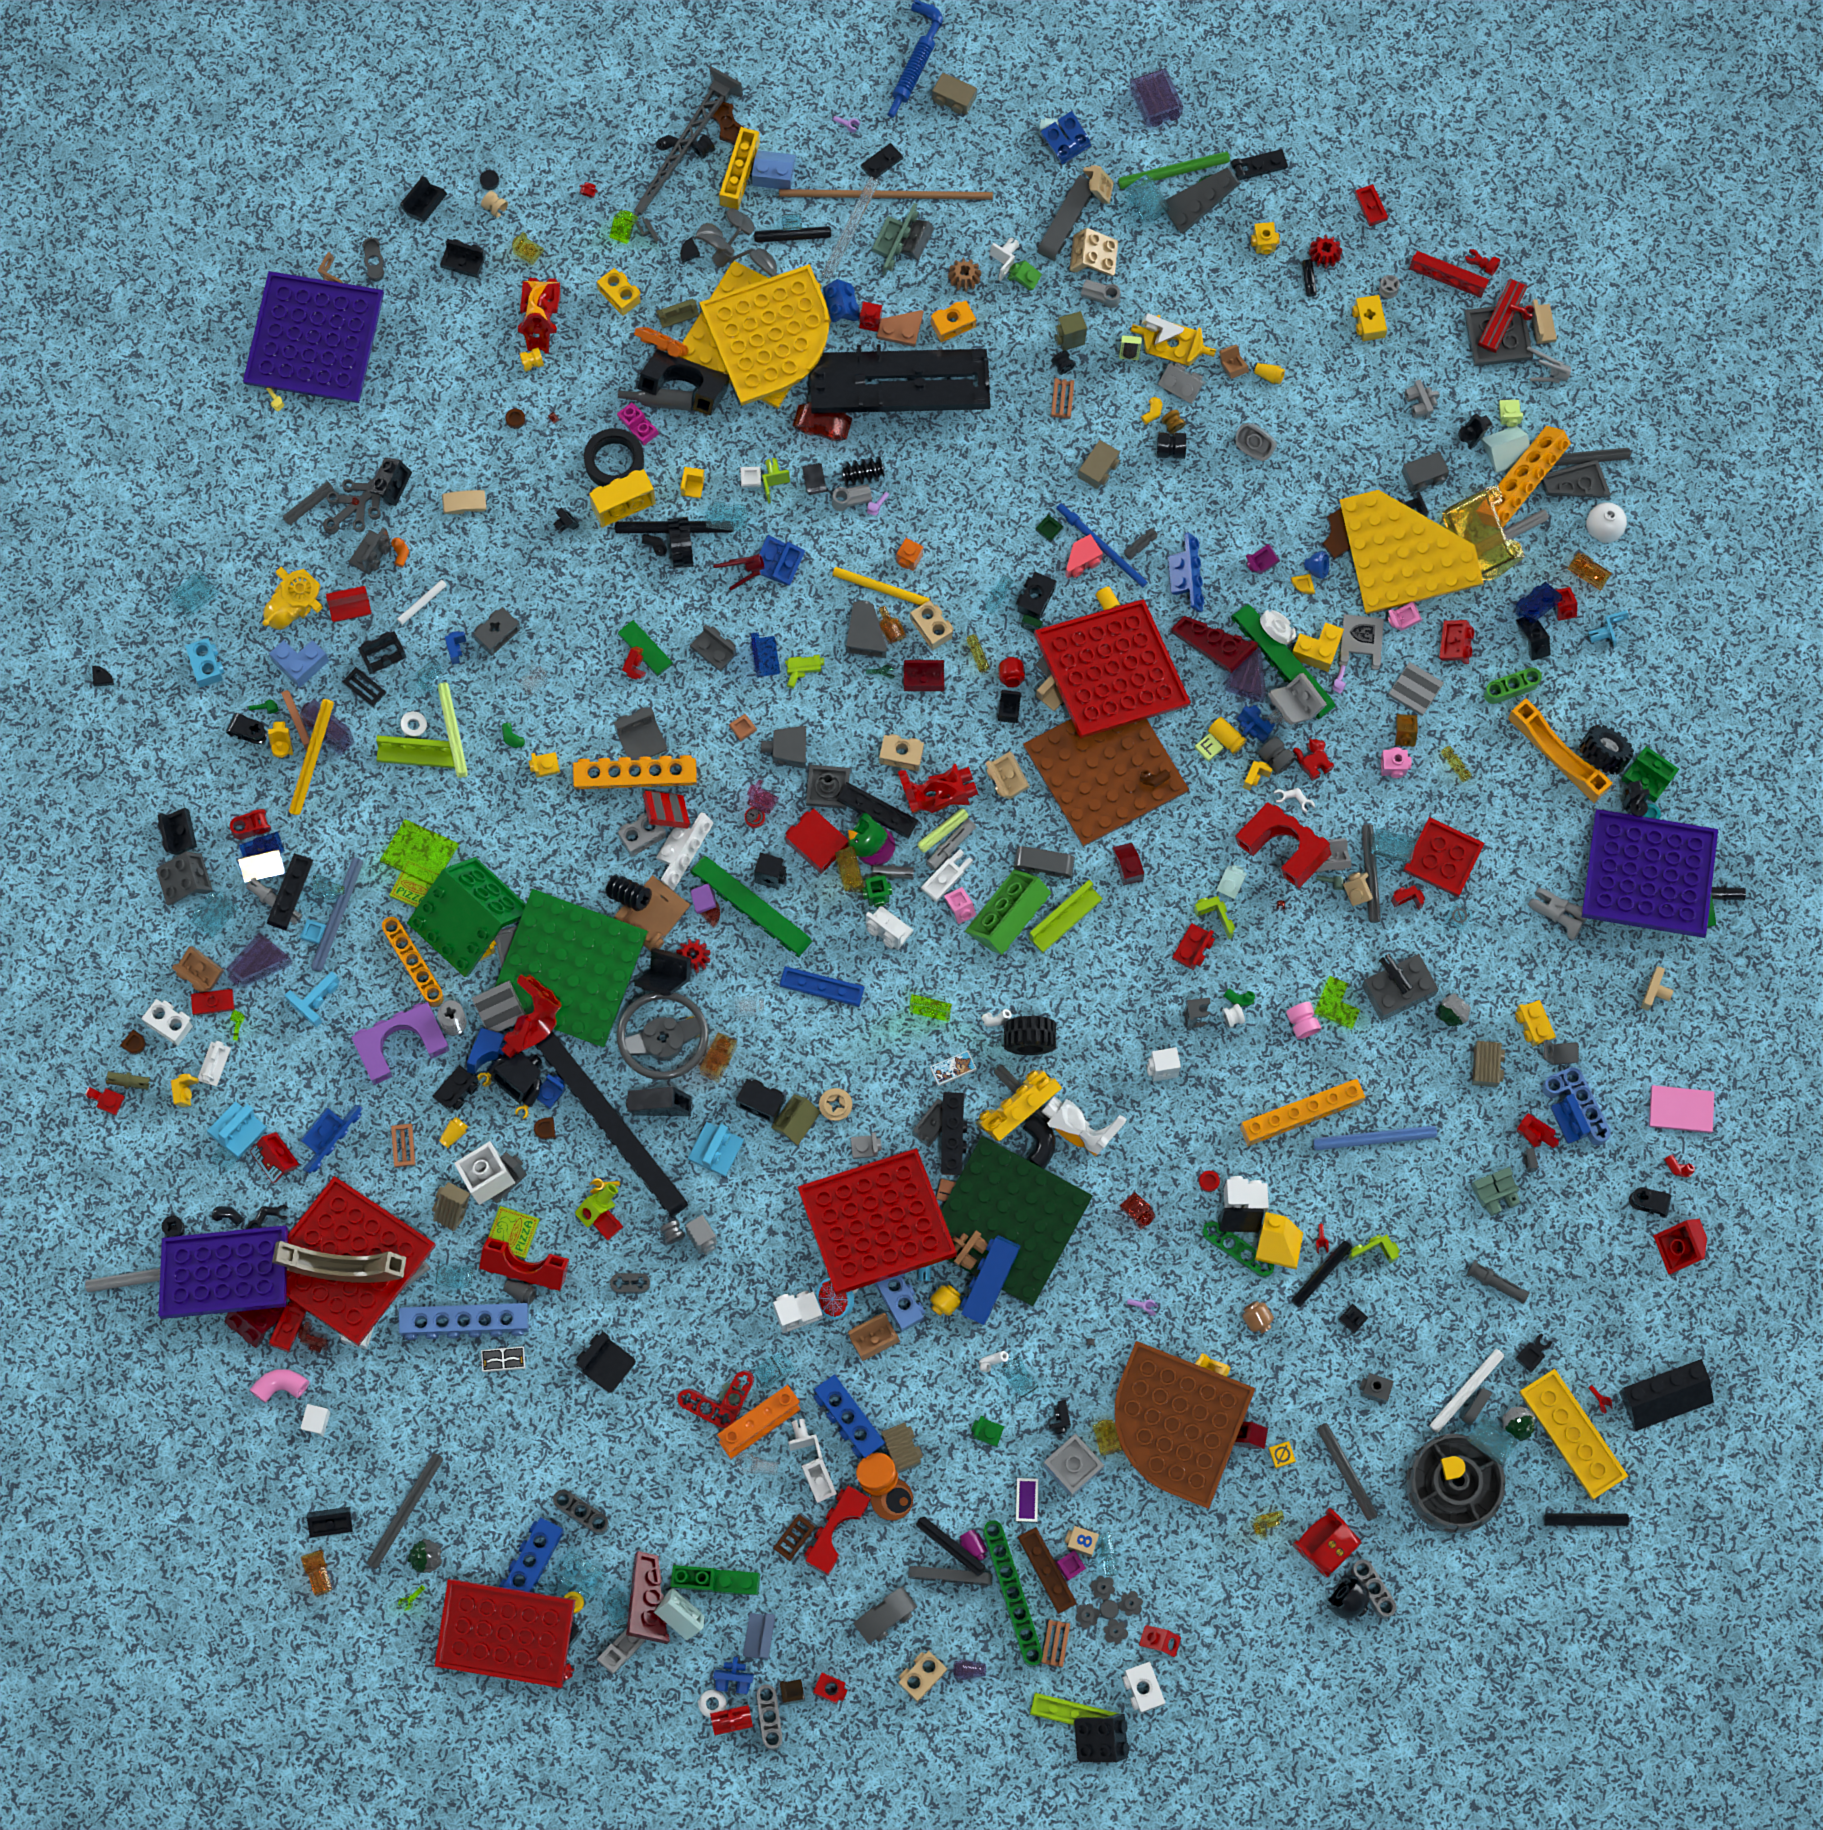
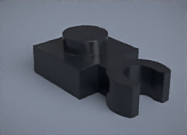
M1542 1333L1536 1337L1535 1345L1529 1342L1515 1358L1516 1361L1531 1373L1546 1356L1541 1351L1549 1349L1552 1345L1551 1341L1547 1345L1540 1343V1339L1543 1337Z

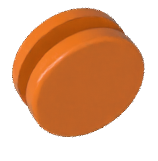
M872 1453L865 1459L863 1458L857 1466V1479L862 1489L870 1495L880 1496L887 1494L897 1484L898 1472L893 1460L886 1454Z

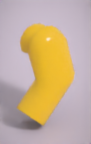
M1152 397L1149 400L1150 411L1141 416V420L1145 425L1160 417L1163 406L1160 398Z

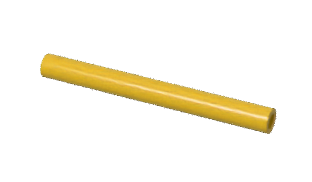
M835 567L832 574L834 577L919 606L930 601V598L839 567Z

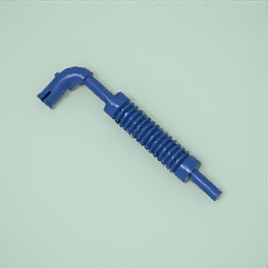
M914 0L911 11L932 19V25L927 35L919 38L892 93L895 100L887 114L891 118L895 117L902 102H908L935 47L933 38L938 28L942 26L943 16L940 10L933 4L930 5L918 0Z

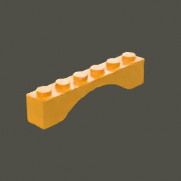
M1527 698L1511 711L1508 720L1594 804L1609 791L1613 783L1600 770H1597L1568 748L1550 728L1541 712Z

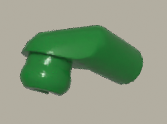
M1230 988L1223 995L1232 1004H1239L1240 1007L1250 1006L1254 1003L1255 994L1252 991L1238 995Z

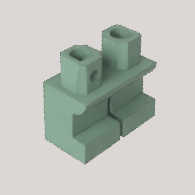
M1510 1167L1478 1179L1471 1185L1482 1208L1486 1207L1491 1216L1502 1212L1498 1201L1505 1199L1509 1209L1520 1204L1517 1194L1519 1187L1514 1182Z

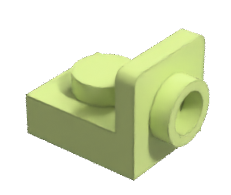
M1499 400L1501 425L1506 424L1508 427H1514L1521 424L1523 413L1520 412L1519 400Z

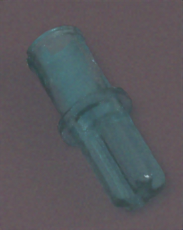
M1003 575L996 588L992 589V594L984 606L986 611L994 613L1002 599L1006 598V593L1014 582L1010 577Z
M1112 1532L1099 1534L1102 1551L1100 1557H1103L1105 1575L1109 1577L1118 1575L1115 1557L1117 1551L1114 1550Z

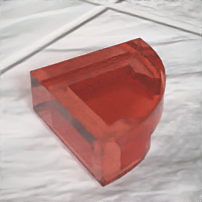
M717 901L715 908L700 913L713 928L717 926L720 919V907Z

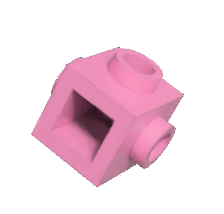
M1399 747L1383 750L1381 754V776L1401 778L1406 776L1408 769H1411L1412 760L1411 757H1408V750H1402Z

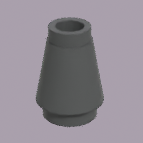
M507 1280L503 1288L504 1292L520 1303H527L529 1305L534 1301L537 1293L533 1285Z

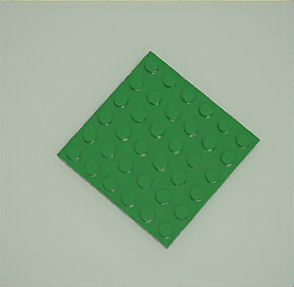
M532 889L495 987L510 980L525 1014H531L534 1011L532 996L517 983V980L521 974L525 977L529 974L532 975L544 987L552 990L562 1005L555 1015L557 1024L554 1030L605 1048L649 931Z

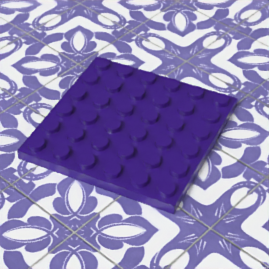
M268 271L243 383L360 403L384 291Z
M1596 809L1581 917L1705 938L1708 926L1718 829Z

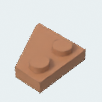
M919 310L882 318L877 339L915 347L924 311Z

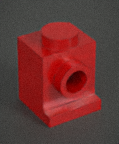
M863 301L859 328L878 332L883 305Z

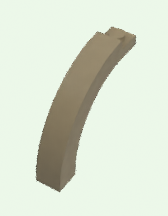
M278 1241L275 1244L272 1263L287 1267V1271L315 1278L342 1282L374 1283L403 1278L406 1257L389 1251L370 1256L334 1255Z

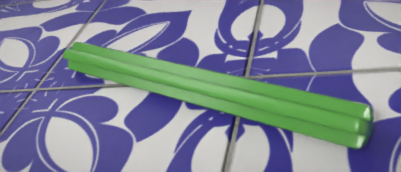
M1225 151L1119 177L1118 184L1121 189L1197 171L1229 163L1230 156Z

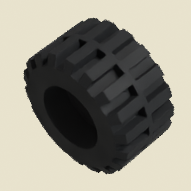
M1019 1016L1005 1021L1004 1049L1018 1055H1041L1056 1049V1022L1042 1016Z

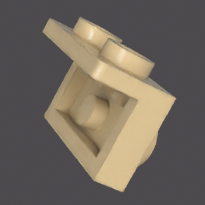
M1009 751L993 762H986L988 767L986 769L987 774L992 780L994 779L997 785L995 789L1000 797L1011 799L1030 788L1012 752Z

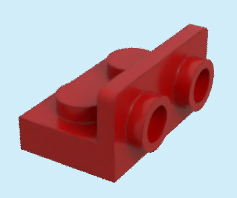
M1467 620L1444 621L1439 656L1442 661L1461 660L1464 664H1469V658L1472 657L1471 640L1474 639L1475 631Z
M1191 923L1172 959L1194 971L1196 966L1200 967L1206 957L1203 955L1205 949L1210 950L1215 941V938H1213L1214 931L1210 930L1208 932Z

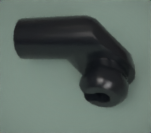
M647 534L643 535L642 544L651 545L657 556H664L667 553V547L662 538Z
M217 1206L211 1214L212 1219L215 1221L229 1218L236 1226L244 1221V1218L231 1206Z

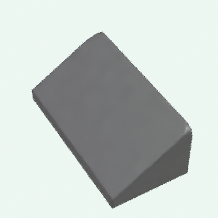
M916 220L915 223H911V232L908 238H904L902 241L904 245L901 254L916 260L920 259L934 231L931 223L924 220Z

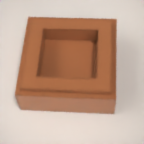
M746 714L729 724V727L740 742L757 731V728Z

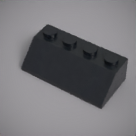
M1702 1359L1623 1387L1619 1391L1635 1432L1714 1403L1710 1377Z

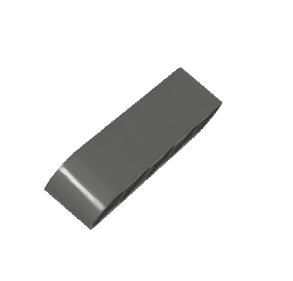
M1082 175L1077 177L1043 237L1037 253L1056 261L1055 257L1063 249L1065 239L1071 235L1074 229L1073 225L1075 222H1078L1083 213L1082 209L1087 206L1091 199L1090 179Z

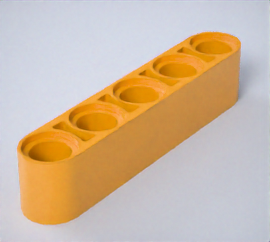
M395 917L386 918L382 922V929L390 945L426 1003L428 1002L431 1007L440 1006L444 1001V996L437 981L399 920ZM391 925L397 926V929L393 932L387 931ZM401 942L408 943V945L403 949L397 948L398 944ZM411 959L418 960L414 966L408 965V962ZM423 975L429 977L424 983L418 981ZM436 992L439 994L438 998L434 1000L429 999L431 993Z

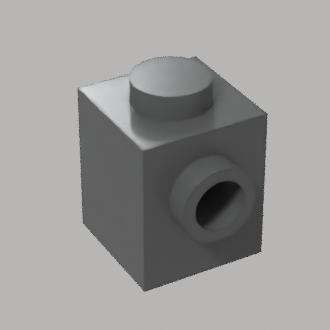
M1369 1373L1367 1378H1362L1359 1390H1362L1361 1396L1386 1404L1394 1381Z

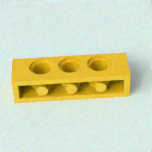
M740 128L719 194L720 206L739 210L760 144L759 131Z

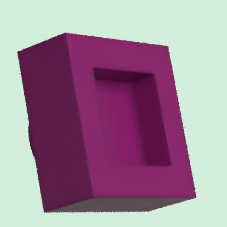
M1075 1550L1055 1562L1066 1581L1086 1569Z

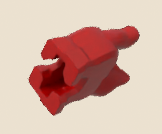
M1310 738L1307 746L1313 754L1304 757L1299 748H1294L1293 752L1296 754L1302 770L1314 781L1321 774L1317 769L1321 768L1324 774L1333 769L1334 763L1328 760L1327 754L1324 752L1326 746L1324 740H1312Z

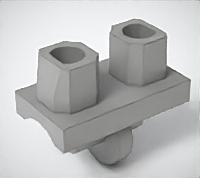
M1420 379L1415 381L1414 386L1406 389L1404 393L1408 402L1416 399L1419 404L1413 405L1411 408L1414 418L1425 416L1428 419L1432 417L1433 407L1438 405L1436 399L1440 397L1438 391H1432L1430 387L1425 389Z

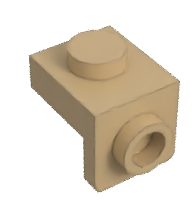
M1355 872L1349 875V879L1343 884L1352 906L1370 901L1373 898L1365 880L1368 877L1367 872L1362 874Z

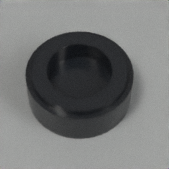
M486 170L480 175L482 188L494 190L498 187L499 176L495 171Z

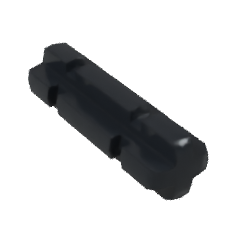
M1311 259L1303 260L1302 267L1306 296L1314 297L1317 295L1313 261Z

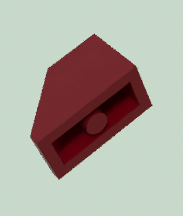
M1128 843L1112 847L1123 886L1143 881L1144 870L1134 845Z
M1243 1421L1234 1446L1249 1449H1265L1268 1428L1254 1422Z

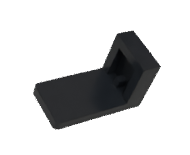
M1532 614L1516 619V624L1528 640L1530 659L1534 661L1550 656V636L1537 617Z

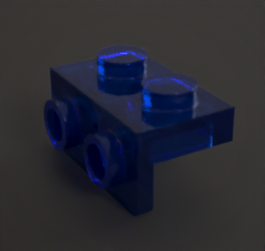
M1545 581L1540 586H1536L1528 596L1521 598L1517 602L1516 615L1519 618L1523 615L1533 624L1562 601V595Z

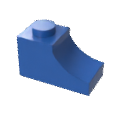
M480 1028L467 1061V1072L476 1074L483 1064L489 1061H496L500 1055H504L505 1053L501 1049L506 1044L503 1039L505 1035Z

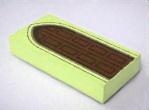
M1122 336L1119 358L1139 360L1142 338Z

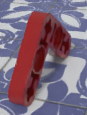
M747 1370L738 1372L721 1404L690 1388L684 1389L678 1394V1404L691 1413L725 1429L736 1421L754 1384V1376ZM746 1375L749 1384H744L741 1389L742 1391L734 1389V1386L738 1388L741 1384L739 1377ZM691 1394L690 1398L694 1401H697L698 1398L701 1399L696 1409L693 1408L695 1403L691 1401L687 1404L685 1403L683 1395ZM731 1394L739 1395L740 1403L738 1405L730 1403L729 1397ZM707 1402L712 1406L710 1414L702 1412L701 1405ZM717 1408H719L720 1410L717 1413L720 1415L729 1414L728 1419L730 1421L724 1424L722 1417L717 1415L714 1419L712 1416L716 1413Z

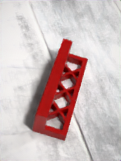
M1416 251L1409 270L1479 298H1482L1489 279L1420 251Z

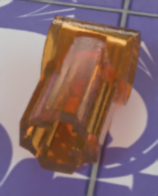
M322 1549L301 1556L305 1573L309 1576L315 1596L333 1590Z

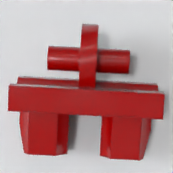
M749 1705L710 1713L714 1736L753 1728Z

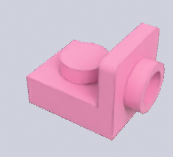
M963 887L944 895L945 901L954 913L958 924L976 916L973 902Z

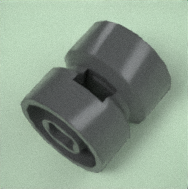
M1275 736L1259 750L1258 754L1265 762H1270L1269 766L1278 775L1287 769L1297 757L1289 748L1285 749V744L1278 736Z

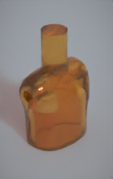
M886 606L880 607L878 610L883 619L879 624L889 643L904 639L907 635L901 621L897 617H891Z

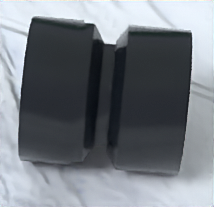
M1158 432L1157 458H1169L1172 455L1175 459H1185L1186 433H1175L1173 436H1170L1169 433Z

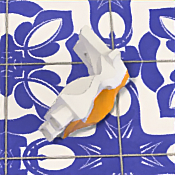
M1055 1096L1052 1097L1042 1110L1050 1118L1047 1123L1049 1127L1055 1128L1063 1138L1077 1147L1085 1148L1093 1156L1099 1154L1127 1120L1119 1115L1112 1124L1096 1131L1088 1127L1090 1124L1085 1120L1082 1111L1073 1102L1066 1099L1062 1103Z

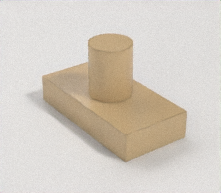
M1657 966L1654 970L1640 1008L1648 1011L1653 1004L1655 996L1670 1001L1673 990L1660 985L1665 971L1664 968Z

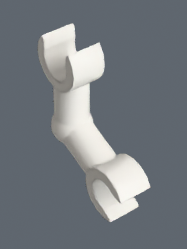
M1299 788L1288 791L1278 789L1273 793L1274 795L1281 794L1283 796L1282 799L1276 800L1277 804L1283 803L1285 799L1295 797L1302 805L1301 809L1304 813L1307 814L1308 812L1304 807L1305 804H1310L1312 808H1315L1314 802L1309 799L1307 800Z

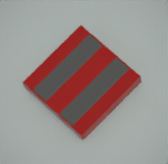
M644 791L643 799L649 824L688 829L690 821L683 795Z

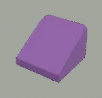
M709 884L691 890L697 914L716 907L715 892Z

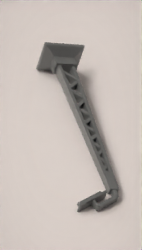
M712 66L709 68L712 84L709 87L707 96L634 209L633 221L641 235L645 237L650 234L656 244H658L659 237L648 218L644 219L642 217V221L648 229L646 232L643 231L636 218L647 209L690 149L691 143L697 139L723 101H727L731 94L738 97L743 96L741 82ZM713 95L719 97L717 101H710ZM712 107L710 112L706 114L705 108ZM701 113H703L704 119L697 121ZM699 126L693 134L692 128ZM690 132L691 138L685 139Z

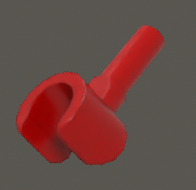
M1509 304L1508 309L1522 313L1524 320L1529 321L1533 318V315L1529 314L1534 311L1533 306L1528 305L1523 308Z
M1318 1224L1319 1239L1316 1241V1252L1319 1254V1248L1324 1247L1326 1248V1253H1328L1329 1242L1324 1236V1225Z
M1593 1385L1588 1388L1599 1401L1602 1413H1607L1604 1405H1608L1613 1409L1611 1398L1603 1397Z

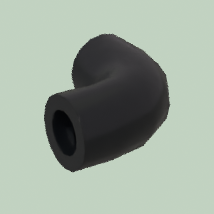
M1033 1113L1023 1127V1130L1029 1133L1035 1140V1147L1027 1159L1045 1169L1055 1152L1056 1138L1052 1127H1049L1047 1122L1038 1114Z

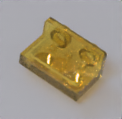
M850 846L835 852L845 892H861L862 888H864V883L854 847Z

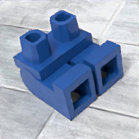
M1073 111L1058 119V125L1054 122L1041 131V136L1062 165L1091 147V142Z

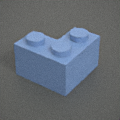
M283 640L269 653L272 662L299 688L329 662L327 654L313 640L298 653Z

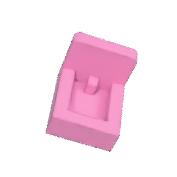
M1414 602L1395 611L1393 609L1388 611L1390 614L1388 620L1391 626L1400 631L1423 621Z

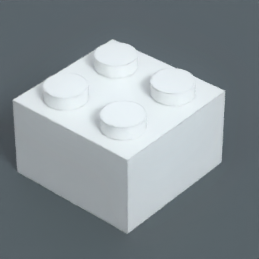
M491 1141L454 1163L471 1195L479 1205L515 1184L513 1177Z

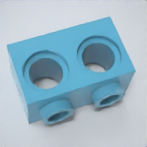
M209 638L185 645L200 688L223 680L221 674L225 672L221 661L217 662L215 656L219 654L215 643L211 644ZM208 651L205 656H199L200 652ZM207 669H214L211 674H204Z

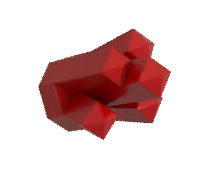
M1529 1113L1523 1118L1517 1128V1132L1523 1135L1534 1147L1541 1146L1542 1141L1552 1148L1559 1145V1139L1555 1137V1130Z

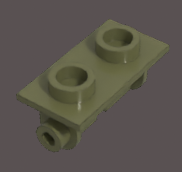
M693 298L656 311L662 328L699 316L697 304Z

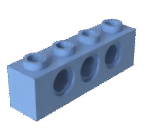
M905 1274L874 1283L901 1332L923 1321V1314H925L921 1303H916L913 1298L915 1295L913 1288L910 1284L906 1285L903 1277H905ZM891 1282H896L900 1285V1289L893 1292L889 1290L888 1285ZM903 1300L908 1301L910 1308L907 1310L900 1309L898 1306L899 1302Z

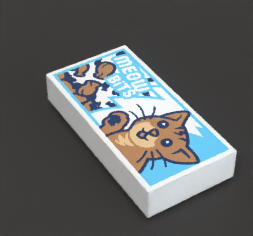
M969 1051L930 1066L938 1087L977 1070Z

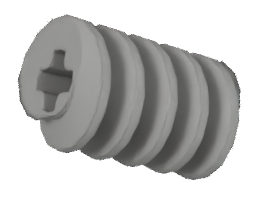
M445 1001L437 1014L441 1028L448 1035H459L464 1031L467 1024L463 1008L456 1001Z

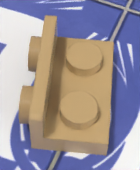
M1091 165L1090 167H1084L1083 172L1090 178L1089 188L1101 203L1110 204L1113 180L1100 166Z

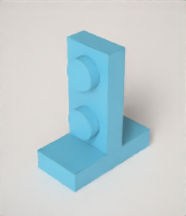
M331 971L303 1000L291 990L284 996L297 1011L317 1028L322 1021L312 1009L320 1007L324 1002L323 998L328 993H334L340 981Z

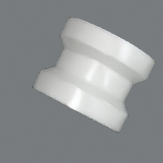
M1235 1004L1230 1009H1222V1014L1228 1028H1232L1237 1023H1245L1244 1014L1239 1004Z

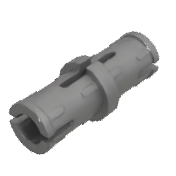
M891 864V866L873 865L872 876L886 875V878H891L890 880H895V878L913 880L914 867L895 866V864Z

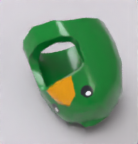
M867 813L862 814L853 830H848L849 847L851 852L858 857L874 855L885 844L888 837L887 832Z

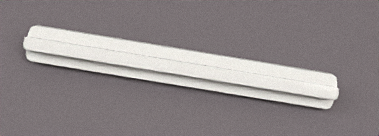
M1495 1349L1433 1420L1430 1424V1428L1438 1433L1504 1358V1354L1500 1350Z

